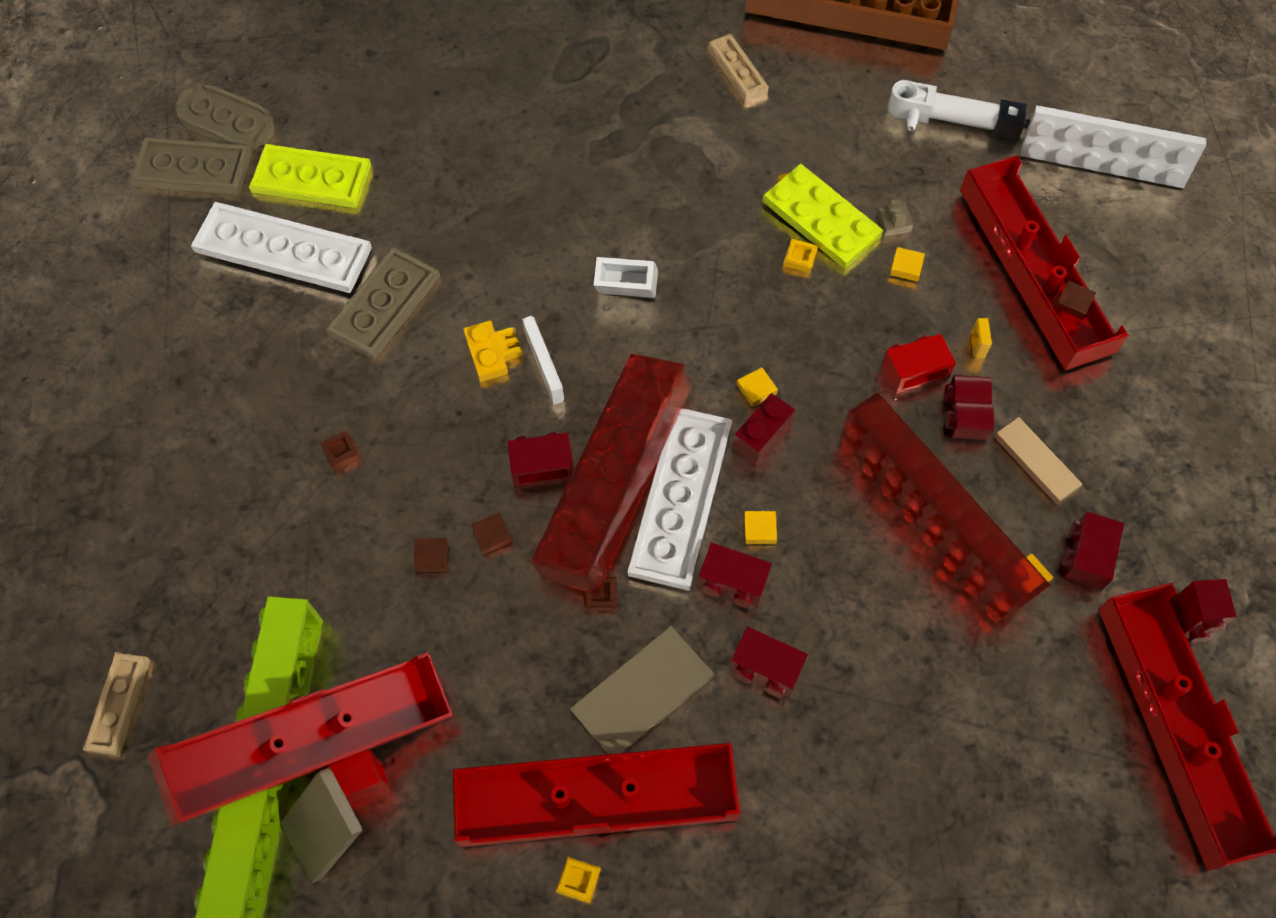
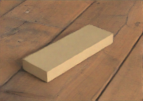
M731 33L708 42V50L744 102L768 93L769 86Z
M1020 417L996 432L994 438L1056 505L1082 486V483Z
M115 652L83 748L87 753L120 757L151 661L148 657Z

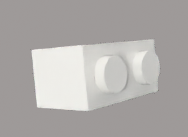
M597 257L594 287L600 294L655 298L658 268L654 261Z

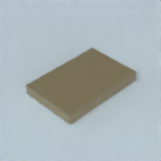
M330 768L319 771L280 822L310 884L321 880L362 832V827Z

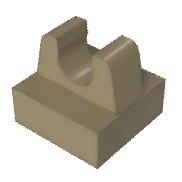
M901 199L889 201L887 206L878 208L877 216L884 236L912 231V219L906 203H902Z

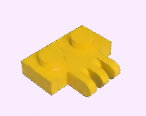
M491 320L463 328L480 382L508 374L505 361L519 358L523 355L522 348L518 347L520 342L516 337L515 328L511 327L495 332Z

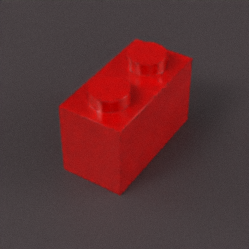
M937 334L931 337L930 335L922 336L916 341L905 345L899 343L891 346L886 350L881 365L895 394L949 378L956 365V361L942 334Z
M370 749L328 765L353 810L393 794L382 761Z

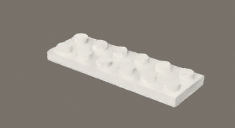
M1036 105L1021 145L1019 156L1184 188L1206 147V138Z
M214 202L191 244L195 253L351 293L372 249L370 241L219 202Z
M673 407L628 568L629 577L690 591L733 419Z

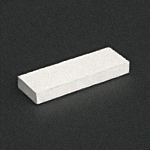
M532 316L523 318L526 339L553 405L560 404L564 400L563 387L536 321Z

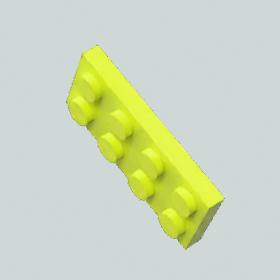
M802 164L798 165L763 195L762 202L814 245H818L820 250L843 269H846L883 233L882 228Z

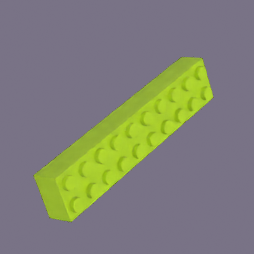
M267 597L266 606L262 607L259 613L260 633L258 639H255L252 644L251 656L253 664L251 672H248L244 679L246 695L243 706L238 708L236 722L283 706L290 700L308 694L323 619L307 599ZM290 781L220 808V811L215 813L212 821L213 842L211 848L206 851L203 861V869L206 871L203 886L198 888L195 896L194 905L195 909H197L195 918H263L281 830L280 822L284 816Z

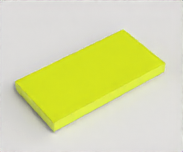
M265 144L249 188L251 193L357 208L371 162L367 158Z

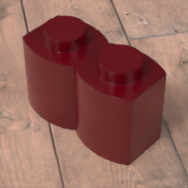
M954 375L951 383L946 384L944 391V400L949 402L950 410L946 413V428L951 429L952 438L989 440L994 431L991 378Z

